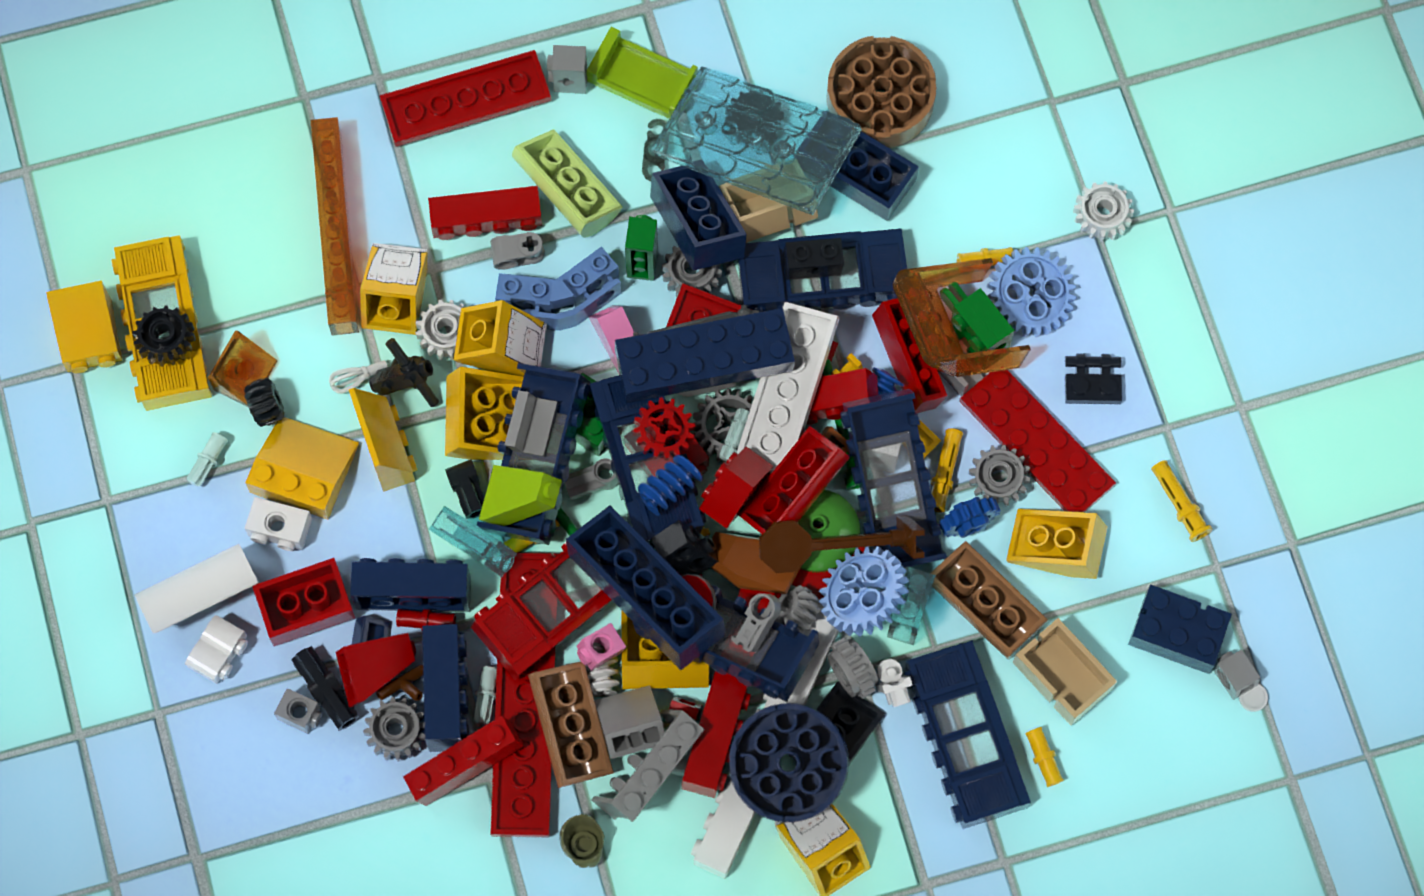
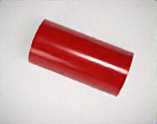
M809 426L738 515L762 535L776 521L795 520L798 523L850 457Z

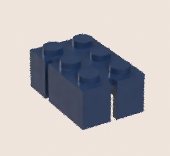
M1150 584L1141 604L1128 645L1210 674L1215 666L1232 613L1207 605L1204 610L1200 608L1201 602Z

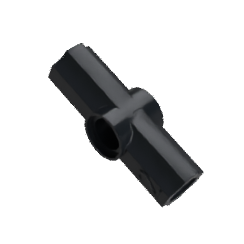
M312 646L302 649L291 659L301 677L308 684L306 687L311 695L319 703V706L324 708L339 731L348 728L360 718L354 707L349 708L347 697L343 693V687L331 670L328 671Z

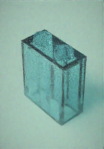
M446 506L442 508L429 528L431 532L501 578L514 564L516 552Z
M907 567L905 576L909 579V582L904 586L909 590V593L901 595L906 603L897 605L896 608L901 613L892 614L893 622L889 625L887 637L914 646L931 594L935 575Z

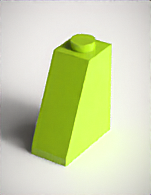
M494 465L479 520L490 524L507 526L555 508L562 480L543 472Z

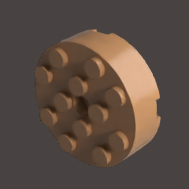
M868 36L849 44L835 58L828 75L827 108L830 113L844 120L849 125L890 148L902 145L915 138L925 128L931 118L936 97L935 72L926 55L912 43L894 36H890V38Z

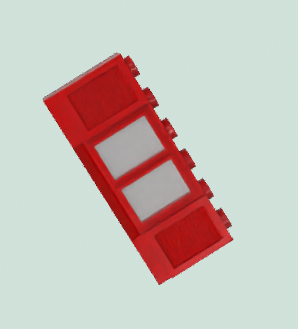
M566 542L561 546L563 551L555 557L553 554H550L539 564L541 566L540 570L535 574L531 571L526 573L517 581L520 586L512 592L509 588L506 589L495 599L498 602L490 609L485 606L473 616L475 621L471 629L514 680L518 679L531 665H535L547 652L561 644L568 635L582 627L588 619L597 612L602 611L612 601L569 557Z

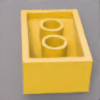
M1018 509L1006 561L1067 577L1097 579L1108 527L1097 513Z

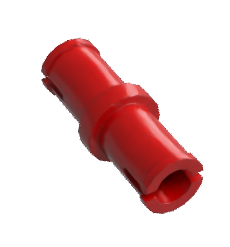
M398 609L396 616L397 627L420 628L422 630V626L456 624V615L454 613H434L430 609H424L423 611Z

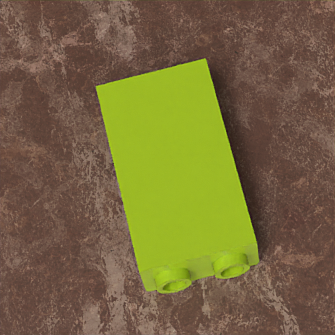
M612 26L609 28L586 70L587 82L672 121H675L678 113H684L689 101L686 98L690 91L695 92L701 79L698 76V66L693 64L689 69L621 38V31Z

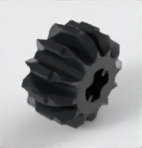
M269 378L258 379L245 386L244 393L247 406L254 421L260 427L273 425L284 418L285 413L282 399L272 380Z

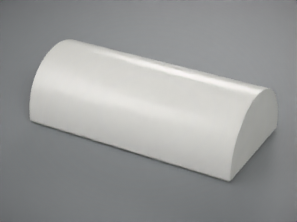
M238 543L136 593L135 597L152 633L156 634L256 585L258 580Z

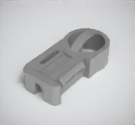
M772 594L755 595L750 600L745 612L748 617L737 636H732L731 640L737 645H742V648L747 652H757L774 621L780 615L781 604L779 600ZM766 597L770 602L760 616L757 606L759 601Z

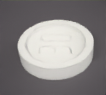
M1260 684L1239 696L1240 705L1249 712L1261 711L1268 702V693Z

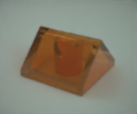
M235 330L209 374L208 380L214 391L248 407L244 393L245 386L255 380L268 378L278 360L241 332Z

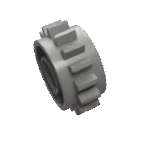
M674 245L672 247L673 253H666L665 261L667 263L662 264V271L666 272L662 275L663 282H669L667 290H674L676 297L682 283L712 294V287L718 288L719 281L716 278H722V270L718 269L721 267V264L698 269L699 271L696 274H688L685 270L690 265L679 247Z
M992 445L988 453L981 450L980 460L976 458L972 460L976 468L969 469V475L975 476V478L969 481L970 486H977L974 495L982 494L983 498L987 499L993 497L997 503L1003 502L1005 507L1009 506V500L1011 499L1018 502V493L1026 494L1027 492L1023 483H1030V477L1024 476V474L1030 471L1029 466L1022 465L1025 457L1021 456L1018 458L1016 456L1017 449L1014 448L1011 452L1007 451L1006 445H1002L1001 449L998 450ZM996 470H1003L1008 477L1003 482H996L991 475Z
M844 638L833 643L830 646L832 651L827 657L834 674L845 691L851 697L858 695L862 699L876 691L874 684L878 683V676L862 647L855 640L848 641Z
M391 697L390 702L386 704L382 700L379 701L380 707L378 709H370L373 714L372 717L365 718V723L369 725V728L363 730L364 735L371 736L366 741L368 746L376 745L373 751L374 754L377 756L381 752L384 753L386 761L391 756L395 757L397 762H400L401 756L404 755L409 759L412 758L411 752L414 749L420 751L419 742L425 741V734L422 733L425 730V723L420 722L424 719L423 712L415 713L418 708L417 705L413 703L408 706L406 698H403L401 702H396L395 698ZM396 723L403 725V730L400 734L391 735L388 733L391 725Z

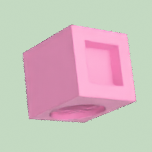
M612 623L586 636L576 646L580 661L584 665H588L591 671L620 655L626 648ZM593 643L601 644L604 647L605 653L600 654L596 652L593 648Z

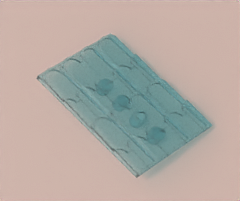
M701 66L696 74V78L691 82L671 115V119L668 120L658 140L652 146L651 151L655 156L813 215L862 129L858 123L852 122L849 118L820 110L817 106L773 93L770 89L741 81L738 77Z

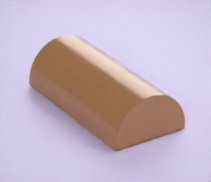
M964 541L925 579L1007 660L1013 658L1024 648L1048 621L1035 606L967 541Z
M580 661L529 674L531 688L558 788L613 774L585 665Z

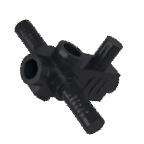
M395 338L389 339L385 345L395 358L389 367L377 370L376 375L370 378L369 385L374 393H378V395L384 396L413 387L418 389L430 407L436 406L439 403V399L426 382L427 377L433 375L431 362L425 360L423 356L408 357Z

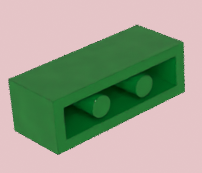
M647 215L629 216L625 242L626 277L654 281L658 255L657 220Z

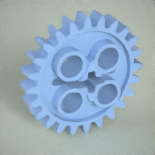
M1025 247L1021 254L1017 249L1011 253V257L1006 254L1002 258L1003 263L998 262L994 266L998 272L992 271L989 274V277L994 281L986 285L988 289L993 290L987 296L990 300L995 301L994 305L1008 323L1013 325L1014 334L1021 328L1023 329L1024 337L1029 335L1031 330L1034 336L1038 337L1041 334V329L1047 335L1051 332V327L1054 329L1061 326L1060 321L1065 322L1069 318L1065 312L1070 313L1074 309L1068 302H1073L1076 299V296L1069 294L1070 291L1076 288V285L1068 284V280L1073 275H1065L1063 273L1067 265L1059 267L1057 263L1060 257L1058 256L1050 260V251H1046L1041 256L1039 247H1036L1032 254H1030L1028 247ZM1024 267L1032 270L1033 279L1025 276L1023 272ZM1045 285H1050L1054 288L1055 296H1051L1046 292ZM1008 288H1012L1017 292V300L1009 297L1007 293ZM1029 288H1032L1034 290L1032 294L1033 296H1030L1028 294L1030 291ZM1029 305H1033L1038 309L1039 317H1035L1030 313Z
M878 546L874 551L870 547H866L864 553L859 548H855L854 556L846 552V560L844 562L836 560L838 566L836 570L828 569L832 575L831 578H824L822 580L827 587L819 590L824 598L819 600V603L824 607L821 612L827 617L826 620L839 632L844 631L848 636H851L854 632L857 636L861 637L864 630L869 635H872L873 627L875 626L883 630L882 622L886 620L892 623L890 615L892 613L900 614L901 612L896 608L897 605L906 603L901 595L909 593V590L904 586L909 582V579L904 575L907 571L896 556H893L888 550L883 551Z

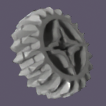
M729 388L726 389V395L724 396L717 390L715 391V399L707 395L705 397L706 404L699 403L697 405L699 412L693 413V419L696 421L694 422V431H696L693 434L696 441H700L699 445L703 450L708 448L706 454L709 458L714 453L717 454L716 461L718 463L722 460L720 458V451L722 446L725 445L720 443V441L726 439L730 429L729 426L724 428V422L731 425L736 413L728 412L724 408H743L750 411L752 406V396L750 394L743 399L741 390L736 392V396L731 395V389ZM714 413L718 425L709 434L706 423Z

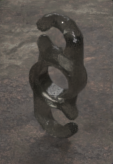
M663 119L651 120L647 125L649 129L656 125H660L664 129L663 133L655 135L651 130H648L646 133L647 140L644 144L641 172L644 178L650 182L652 179V175L648 172L650 167L658 166L660 170L666 168L665 160L668 157L671 129ZM658 144L663 147L664 152L659 156H653L648 152L650 146Z

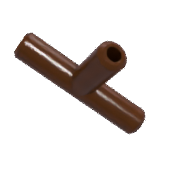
M420 664L376 691L377 697L380 700H384L397 691L403 690L413 700L419 701L423 697V692L412 682L423 677V665Z

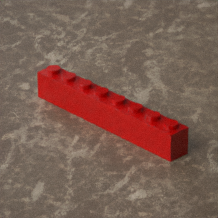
M740 589L738 597L745 599L749 606L750 600L757 594H772L777 599L782 594ZM764 597L759 601L757 606L758 613L761 612L762 608H767L770 602L768 598ZM740 622L733 636H737L743 623ZM730 639L721 656L747 668L756 652H747L742 648V645H737ZM715 671L699 723L704 730L693 743L682 779V790L714 799L718 790H724L728 774L723 773L726 763L729 764L733 737L744 722L739 719L741 710L747 711L751 699V694L747 693L748 686L743 685L736 677L728 673L722 675Z

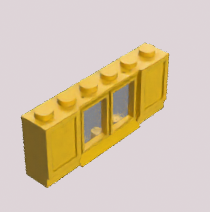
M180 235L114 247L116 258L112 259L114 274L119 275L120 284H116L119 300H124L125 309L120 310L123 325H128L129 335H125L128 351H133L134 360L130 361L132 376L137 377L138 386L134 387L137 403L142 402L146 411L212 398V392L208 386L206 376L208 374L202 354V340L198 333V318L193 306L192 298L194 296L188 278L189 269L184 257L185 246ZM168 305L169 309L174 310L177 307L181 315L185 313L188 315L189 322H192L195 329L192 333H194L196 341L190 342L193 350L187 351L185 354L186 359H179L175 365L168 363L161 367L157 362L152 365L149 364L147 357L143 359L140 357L139 350H136L133 343L136 339L132 332L138 330L136 321H141L144 317V312L149 313L153 311V307L160 309ZM163 333L158 339H165L170 333Z

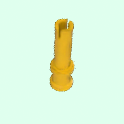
M1162 460L1155 464L1151 471L1157 477L1178 512L1176 518L1178 522L1184 524L1190 534L1189 540L1196 542L1211 533L1213 528L1211 525L1206 524L1199 513L1200 507L1196 503L1192 504L1167 460Z

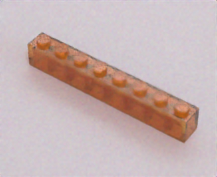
M338 117L311 120L328 326L332 336L359 333L342 131Z

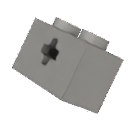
M553 45V55L547 56L548 82L553 83L554 92L586 94V70L588 68L586 46Z

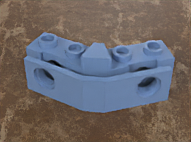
M601 246L557 279L499 273L495 301L504 300L547 323L546 329L561 331L576 327L621 294L619 266ZM572 305L574 308L557 314L552 313L553 309Z

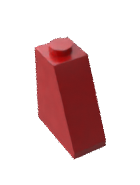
M408 633L343 646L335 652L349 708L365 701L415 661L416 647L413 640H410Z

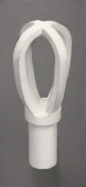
M382 360L366 367L340 369L330 375L329 384L335 393L344 394L349 392L348 389L357 388L364 380L376 375L377 370L388 366L386 361ZM358 375L357 377L349 381H346L339 385H335V383L340 380Z

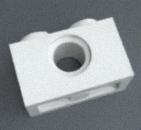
M254 497L244 529L253 542L266 544L268 541L278 544L277 547L292 552L294 549L303 550L312 517L307 510ZM275 522L285 523L280 531L271 530V526Z

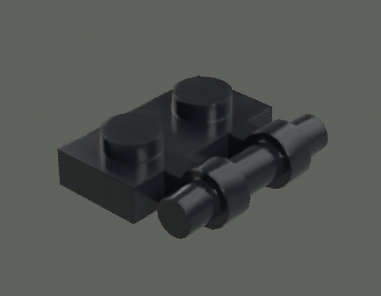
M1076 353V356H1065V367H1075V374H1065L1064 377L1065 404L1121 405L1122 375L1110 374V368H1121V357H1111L1110 354L1085 356V353ZM1085 367L1100 368V374H1085Z

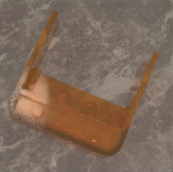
M991 258L903 269L897 273L893 281V289L924 362L949 376L961 377L1020 368L1031 350L1029 345L964 354L937 288L948 286L953 281L957 282L958 285L982 282L993 264Z

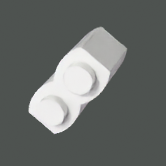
M214 615L184 664L187 668L218 684L221 679L225 680L229 676L233 667L230 663L235 655L240 656L248 644V641L245 640L247 634L242 629Z

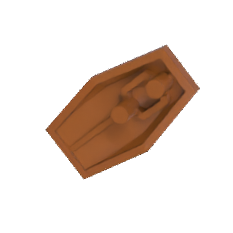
M715 532L712 537L716 545L715 554L719 561L710 567L712 570L740 589L787 594L800 568L796 572L775 573L759 558V538Z

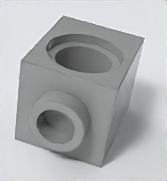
M1242 649L1234 654L1232 651H1229L1217 660L1219 663H1217L1214 673L1233 700L1258 685L1261 677Z
M288 688L274 712L278 721L306 734H309L311 728L315 729L318 726L322 717L321 707L318 702ZM298 707L307 708V713L302 718L293 717V712Z

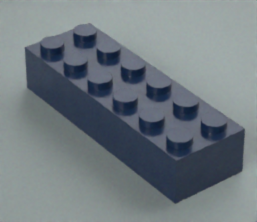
M783 308L615 340V354L626 403L792 372L795 364Z
M611 505L566 538L569 557L680 670L725 636L724 619Z

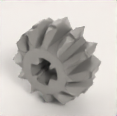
M791 585L787 594H782L778 599L781 604V612L775 621L785 625L788 620H792L798 625L800 633H803L804 629L810 630V624L813 621H817L815 616L821 611L818 607L819 599L808 588L801 585L797 587Z

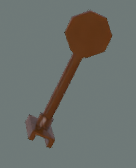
M904 515L896 516V529L889 530V532L811 538V535L795 520L776 521L759 538V558L775 573L796 572L811 556L812 551L890 545L891 547L900 546L913 559L924 558V551L916 545V536H924V529L909 516Z

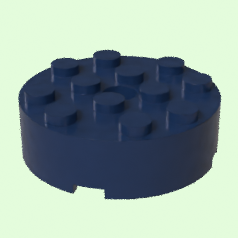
M784 703L772 705L753 714L738 730L729 754L730 777L741 800L760 816L778 822H799L823 813L840 796L849 772L848 749L840 730L823 713L800 704ZM787 754L793 755L797 761L796 768L790 772L785 771L781 766V760Z

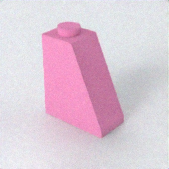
M612 305L589 316V319L619 373L615 354V340L632 337L634 331L623 307Z

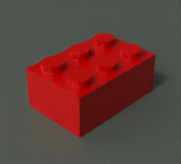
M335 558L252 586L269 639L274 647L356 619Z

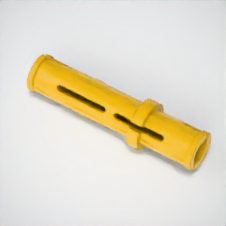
M948 428L945 431L946 434L936 475L931 479V485L933 486L931 494L935 498L936 508H934V511L937 513L945 512L949 490L953 489L954 482L952 477L963 437V432L954 428Z

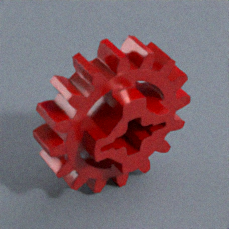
M663 397L659 398L658 405H655L650 400L648 401V410L642 407L639 409V414L642 418L635 417L633 423L639 427L633 429V435H640L636 440V445H645L643 454H647L649 451L654 452V460L658 458L659 454H663L664 460L668 461L670 453H673L674 456L680 455V448L685 451L689 448L686 441H693L694 435L688 432L695 429L694 423H688L692 414L683 413L684 404H681L678 408L675 407V399H671L669 404H665ZM664 412L662 415L656 418L650 417L655 413ZM673 415L680 420L682 426L676 424ZM662 424L668 426L665 434L660 433ZM646 432L652 435L654 443L648 439ZM672 440L677 442L674 445L664 447V444Z

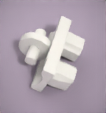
M885 659L881 661L877 667V676L881 680L875 684L877 691L885 694L888 705L893 707L911 702L906 688L912 686L910 677L902 674V667L896 660Z

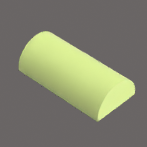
M554 129L515 146L512 158L583 238L590 237L601 231L621 211L623 206Z

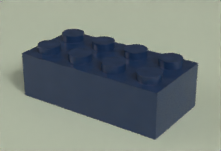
M827 110L799 148L796 155V160L801 169L886 221L890 219L917 180L919 170L918 165Z
M703 161L652 173L650 198L693 271L744 258L747 234Z
M362 558L359 562H352L350 596L356 610L398 611V609L423 611L424 609H430L431 611L470 612L471 575L468 564H464L463 561L456 559L446 560V563H434L430 559H419L417 563H405V560L397 558L389 559L388 562H377L376 559Z
M457 624L422 626L425 741L430 752H443L469 736V724H467V718H464V714L469 713L468 696H466V689H463V685H468V671L465 661H462V657H467V641L465 640V634L459 632Z

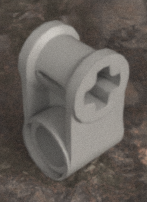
M534 232L501 235L490 240L493 266L498 270L537 264L545 256L542 239ZM534 245V251H528L529 246Z

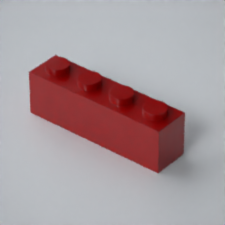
M538 186L428 198L433 238H439L440 240H450L460 235L477 237L487 232L504 234L514 229L531 231L542 226Z
M907 296L883 301L872 314V317L897 380L904 384V386H900L901 390L910 389L915 393V399L912 400L916 413L936 409L947 397V393Z
M867 368L821 377L806 425L816 424L818 420L825 418L830 420L841 419L840 412H844L842 403L877 396V375Z
M500 716L404 775L403 778L415 801L428 806L519 750L524 744L512 722L504 716Z

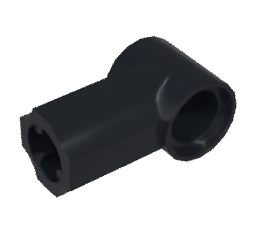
M470 459L446 468L445 472L453 493L456 492L459 504L466 519L479 517L484 496L480 489V480L472 460Z

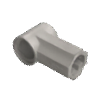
M600 459L590 467L570 473L568 480L564 482L570 500L602 489L611 490L619 484L616 473L609 479L599 477L603 470H612L611 459Z

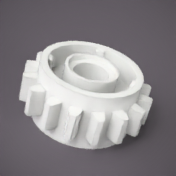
M1104 181L1103 184L1097 185L1096 182H1093L1090 189L1083 188L1082 196L1077 195L1075 203L1078 205H1074L1073 213L1078 215L1075 217L1074 222L1080 223V231H1086L1090 239L1097 237L1100 241H1103L1104 238L1109 237L1111 240H1114L1117 233L1123 235L1126 230L1125 227H1130L1132 222L1130 218L1133 217L1134 209L1129 207H1131L1133 201L1132 199H1127V191H1121L1118 188V184L1109 185L1107 181ZM1105 208L1110 214L1103 215L1097 209Z
M439 300L438 304L434 306L429 304V309L426 312H420L422 321H416V327L419 329L416 332V337L421 340L419 342L421 349L428 348L427 352L430 357L436 354L439 360H442L443 357H449L450 360H453L461 308L465 307L462 303L458 306L455 305L453 300H450L449 303H443L442 300ZM444 326H450L453 328V330L448 334H442L439 332V330Z

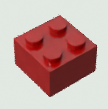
M747 446L739 454L734 451L727 462H724L715 473L716 479L714 482L710 483L702 493L701 497L705 500L699 509L727 529L758 491L774 466Z

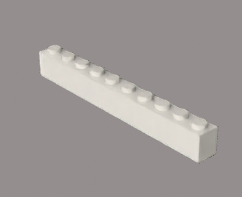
M819 603L818 607L822 610L824 607ZM821 611L815 616L817 621H813L810 624V630L804 629L802 633L809 636L812 629L818 631L820 644L790 698L785 702L779 698L774 699L764 694L763 699L767 700L764 708L784 703L806 705L825 664L827 655L830 653V646L835 642L839 633L826 620L827 617ZM731 779L727 788L724 787L723 791L719 790L715 800L719 804L715 814L711 812L708 814L703 825V829L707 830L703 840H696L690 854L695 856L693 865L723 879H726L756 814L741 800Z

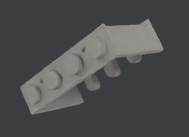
M661 709L659 711L660 716L671 725L644 760L636 754L628 756L627 762L635 771L627 782L619 777L611 778L610 786L618 792L614 799L594 796L591 799L592 802L614 820L619 817L634 822L703 732L704 728L684 711Z

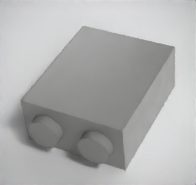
M650 685L594 700L611 759L651 749L665 732Z

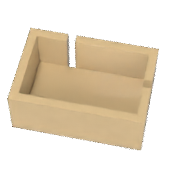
M796 159L719 185V189L747 234L746 243L788 229L792 222L796 226L818 218L815 194Z
M1059 618L1038 635L1037 640L1034 638L1015 655L1012 662L1049 703L1053 699L1056 701L1054 705L1055 710L1070 726L1109 694L1117 683V680Z

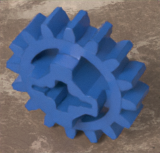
M975 497L954 505V509L949 512L950 514L945 515L944 519L940 520L939 525L944 536L956 537L960 535L961 538H965L968 535L985 530L986 526L991 523L990 521L994 520L995 516L1000 515L1001 510L996 499H993V497L989 499L983 498L982 500L979 497Z

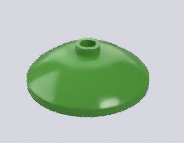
M825 489L798 522L811 535V538L860 534L859 519L852 505L839 494ZM820 521L823 523V527L817 529L813 526V523ZM855 548L812 551L811 556L800 569L809 572H826L829 568L836 569L838 568L836 560L844 562L846 560L845 553L847 552L852 556Z

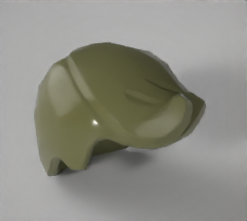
M579 814L571 817L563 824L559 833V842L564 854L580 868H594L599 863L605 838L600 825L588 814Z

